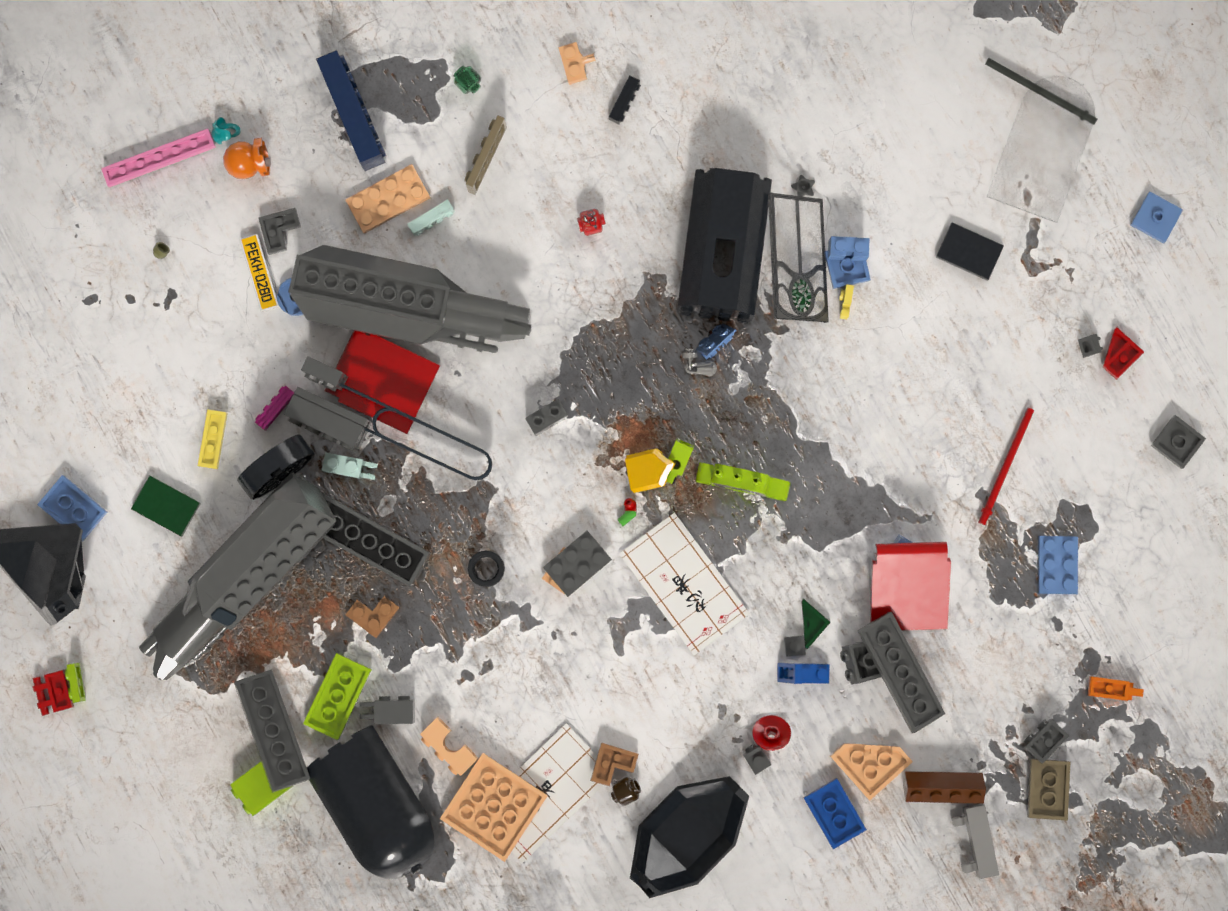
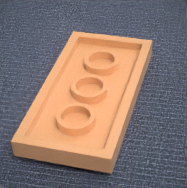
M411 164L345 200L362 232L365 234L430 199V196Z

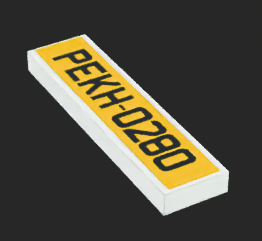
M255 234L239 239L260 311L264 312L280 307L259 235Z

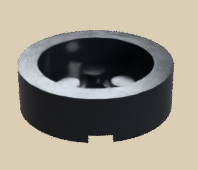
M300 434L292 436L255 460L239 475L237 481L250 499H258L276 489L291 472L297 474L313 459L315 453Z

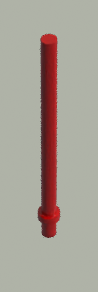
M1027 408L987 503L981 509L982 514L978 521L979 524L986 525L989 516H992V508L1035 411L1031 408Z

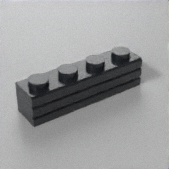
M629 75L609 115L610 121L618 125L624 121V114L629 111L631 107L629 104L631 101H634L636 97L634 94L641 87L639 79Z

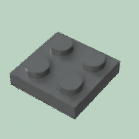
M1174 415L1151 446L1180 469H1184L1206 438L1178 416Z

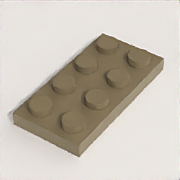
M497 115L496 120L492 119L488 128L490 130L489 135L483 138L480 145L482 150L473 159L472 164H474V167L465 176L464 181L466 182L468 192L476 195L507 128L505 118Z

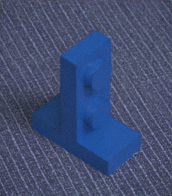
M778 663L777 682L829 684L830 664Z

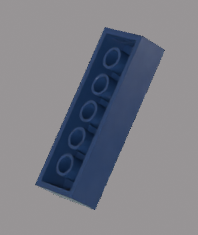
M336 50L316 58L364 171L384 164L385 160L383 157L386 156L381 142L376 141L379 137L373 124L369 125L372 120L366 107H362L365 104L358 89L354 90L358 87L351 72H348L350 68L344 55H339Z

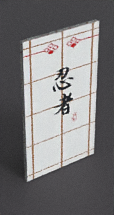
M675 512L671 513L669 517L619 553L693 655H697L698 652L750 614Z
M567 723L515 772V774L548 795L512 850V853L522 863L603 786L602 784L590 781L597 754Z

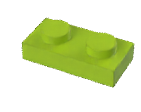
M80 663L68 664L67 669H65V676L70 683V688L68 689L69 697L73 700V703L86 701Z

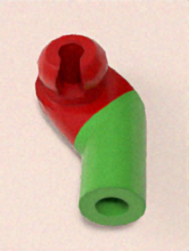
M627 498L624 501L625 513L617 519L622 526H625L637 515V504L632 498Z

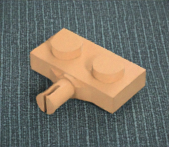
M577 42L558 47L569 85L587 80L585 64L596 61L594 53L582 56Z

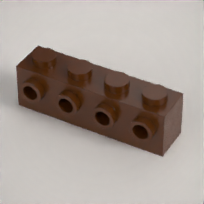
M905 771L903 789L906 802L984 804L986 786L983 773Z

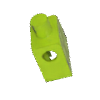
M678 438L668 458L673 462L674 460L680 462L679 467L674 466L667 476V482L671 484L675 483L678 475L682 476L694 449V445Z

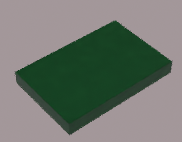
M149 475L131 510L182 537L201 503Z

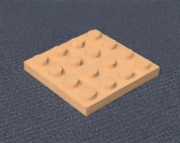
M482 753L440 819L505 862L548 795L485 753Z

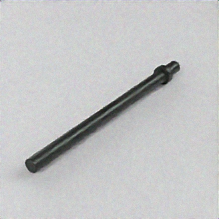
M990 58L987 59L985 65L1080 117L1081 121L1085 120L1095 125L1098 118L1089 114V111L1086 109L1083 111Z

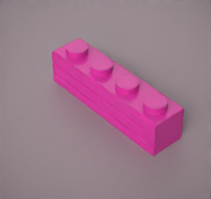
M282 386L278 391L279 394L271 399L269 406L266 405L263 413L255 418V423L266 431L289 404L294 392L287 386Z

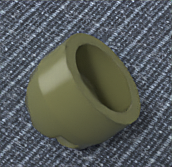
M157 242L153 247V254L158 259L165 258L170 252L169 247L162 242Z

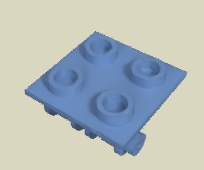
M723 323L717 325L709 337L703 338L698 343L699 346L696 350L702 353L701 355L705 360L711 359L717 353L716 350L720 351L719 346L724 347V344L726 345L733 339L732 336L737 330Z

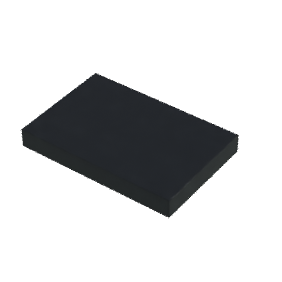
M952 222L936 258L988 281L1004 245Z

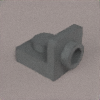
M752 744L745 749L746 753L743 756L755 775L772 765L760 746Z

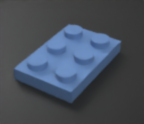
M64 475L58 479L37 504L60 524L76 523L83 531L82 542L108 513Z
M1038 536V594H1078V537Z

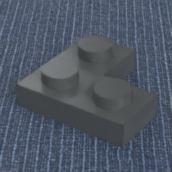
M296 208L258 217L268 255L287 251L283 232L301 227Z

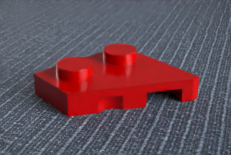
M1116 327L1103 368L1117 380L1144 351Z

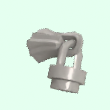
M684 349L682 358H688V364L685 366L687 373L703 374L710 377L716 373L717 365L715 362L707 360L700 363H692V358H698L696 349ZM692 366H696V370H691Z

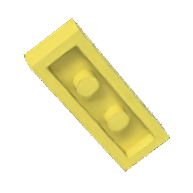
M207 409L197 466L218 469L227 412Z

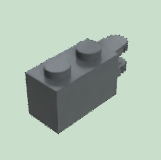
M379 696V700L374 702H360V707H374V714L362 713L360 714V719H374V724L415 723V699H410V696H398V700H391V696Z

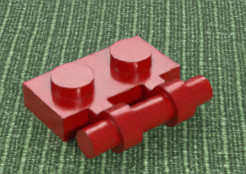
M65 670L44 675L46 683L43 684L40 677L32 678L34 683L32 688L36 692L38 699L37 707L40 709L42 716L50 714L48 706L51 705L53 713L74 707L73 700L70 699L68 694L69 684L65 676ZM44 689H48L50 700L46 701Z

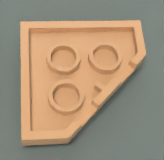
M844 743L830 755L869 801L913 762L899 746Z

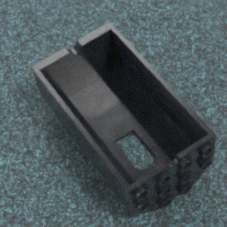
M710 168V170L704 172L703 169H696L677 312H680V315L692 316V314H699L700 318L710 319L711 315L718 316V320L721 321L737 319L738 323L748 324V321L753 320L756 309L772 179L764 178L762 180L759 174L722 168ZM716 238L736 241L732 271L726 277H719L713 271Z

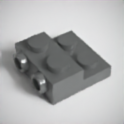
M863 642L842 646L840 657L846 663L845 677L847 681H850L851 684H859L881 678Z

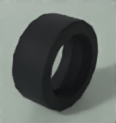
M480 551L473 555L468 563L469 577L479 586H494L504 576V562L499 555L492 551ZM481 558H491L497 564V574L490 580H482L476 575L475 565Z

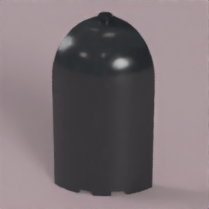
M370 725L352 734V739L343 745L341 742L337 743L327 750L329 753L323 759L318 757L306 768L310 776L309 781L362 867L370 873L386 879L400 878L411 872L414 875L423 869L422 865L432 855L434 848L433 828L425 809L374 726Z

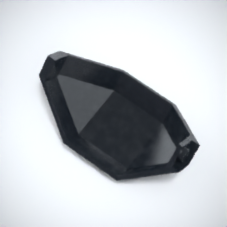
M730 776L677 786L639 824L630 879L644 891L649 899L698 885L736 846L749 795Z

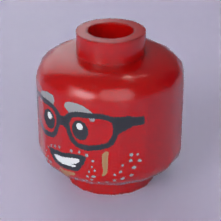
M597 209L582 211L579 215L580 217L577 218L580 233L584 232L586 236L601 233L603 230L602 225L606 224L604 214H599Z

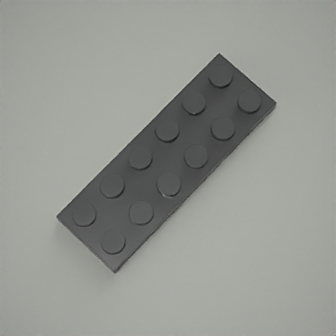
M887 612L857 630L911 733H916L945 715L939 700L892 612Z
M272 669L235 681L234 685L272 793L310 780Z

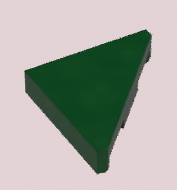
M803 599L801 604L805 648L808 649L831 622Z

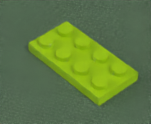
M336 653L303 724L333 739L339 740L372 669Z

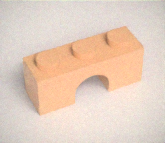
M437 717L420 733L422 736L421 741L427 747L432 746L436 750L434 754L441 761L445 759L449 764L448 768L453 774L461 776L478 757L466 744L460 750H449L445 745V738L452 730Z

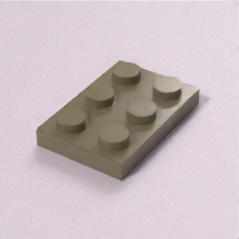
M1030 759L1028 818L1068 821L1070 761L1046 760L1041 764L1037 759Z

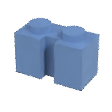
M831 236L828 240V260H843L846 256H851L850 261H866L869 258L870 238Z

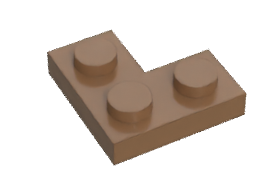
M386 596L380 600L374 610H371L357 599L345 615L373 637L377 638L400 607Z
M601 743L590 781L610 786L615 768L634 773L639 754Z

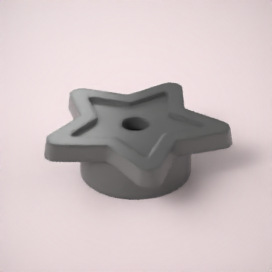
M800 175L798 182L792 184L791 187L797 191L798 196H813L812 186L815 180H808L803 175Z

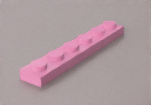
M205 129L103 167L101 170L107 186L112 187L214 149L216 146L210 130Z

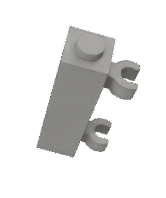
M967 803L968 806L963 807V816L951 817L955 827L966 824L974 862L962 863V872L970 873L976 871V876L980 879L998 876L999 871L986 807L981 803Z

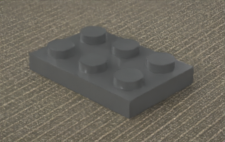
M586 531L543 568L565 595L569 597L612 559L593 536Z

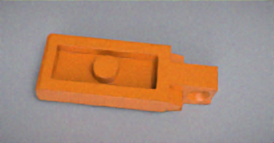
M1089 676L1087 695L1128 701L1132 700V696L1143 697L1144 689L1133 688L1134 683L1129 681Z

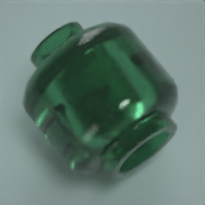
M463 65L453 75L455 77L454 84L464 94L470 92L474 94L481 87L479 83L482 78L471 66L465 67Z

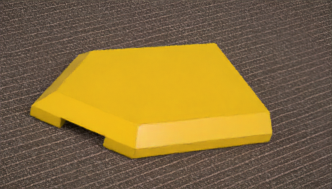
M658 448L627 455L625 463L630 490L633 493L665 486L667 476L670 470H673L675 463L671 459H667Z

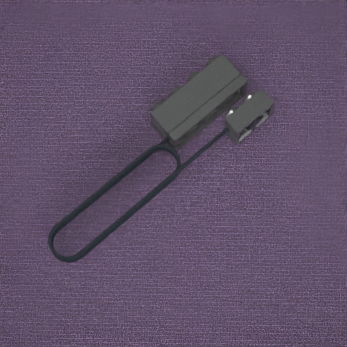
M307 356L301 369L305 373L304 377L317 384L319 381H322L323 386L334 392L336 389L342 391L345 388L386 408L378 410L371 422L358 414L297 387L284 413L285 416L289 417L287 421L299 427L304 424L306 425V430L316 435H319L321 432L323 433L322 437L333 443H336L338 440L341 442L340 445L351 451L354 448L359 450L367 433L370 432L472 480H482L491 472L492 459L483 449L346 386L347 375ZM385 411L396 412L483 453L488 458V469L484 474L476 477L461 472L382 435L376 427L377 418ZM371 424L373 426L374 431L369 429Z

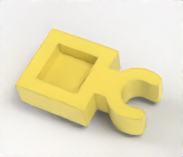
M847 284L840 291L839 300L842 301L840 319L847 320L849 318L854 290L853 285Z

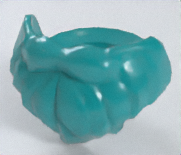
M222 117L212 123L213 129L211 134L217 144H222V141L230 140L241 132L238 125L226 123ZM224 129H234L236 133L231 135L229 130Z

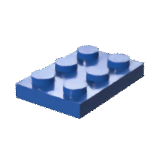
M837 778L803 797L832 849L839 847L867 830Z

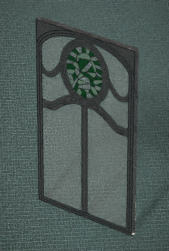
M773 192L768 193L774 319L828 323L823 199Z

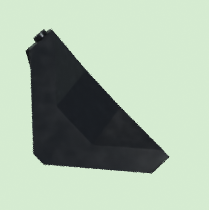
M76 523L0 529V567L44 620L52 626L73 610L79 609L86 579L83 564L82 529Z

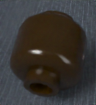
M625 777L613 784L611 796L615 803L626 806L639 799L641 788L636 779Z

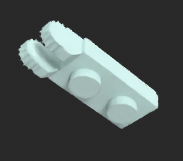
M325 452L322 471L358 479L361 477L375 480V475L361 472L363 466L374 469L377 468L378 464L366 462L363 459Z

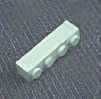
M447 199L407 225L414 236H419L425 229H431L435 223H441L443 218L451 217L455 211Z

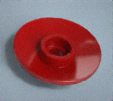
M770 715L760 718L754 724L752 735L758 746L765 750L775 751L784 748L789 743L791 728L783 718Z

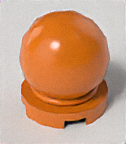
M262 137L255 138L253 145L248 142L238 141L226 149L223 156V164L227 172L233 177L248 179L257 172L261 176L270 175V166L266 167L265 158H269Z

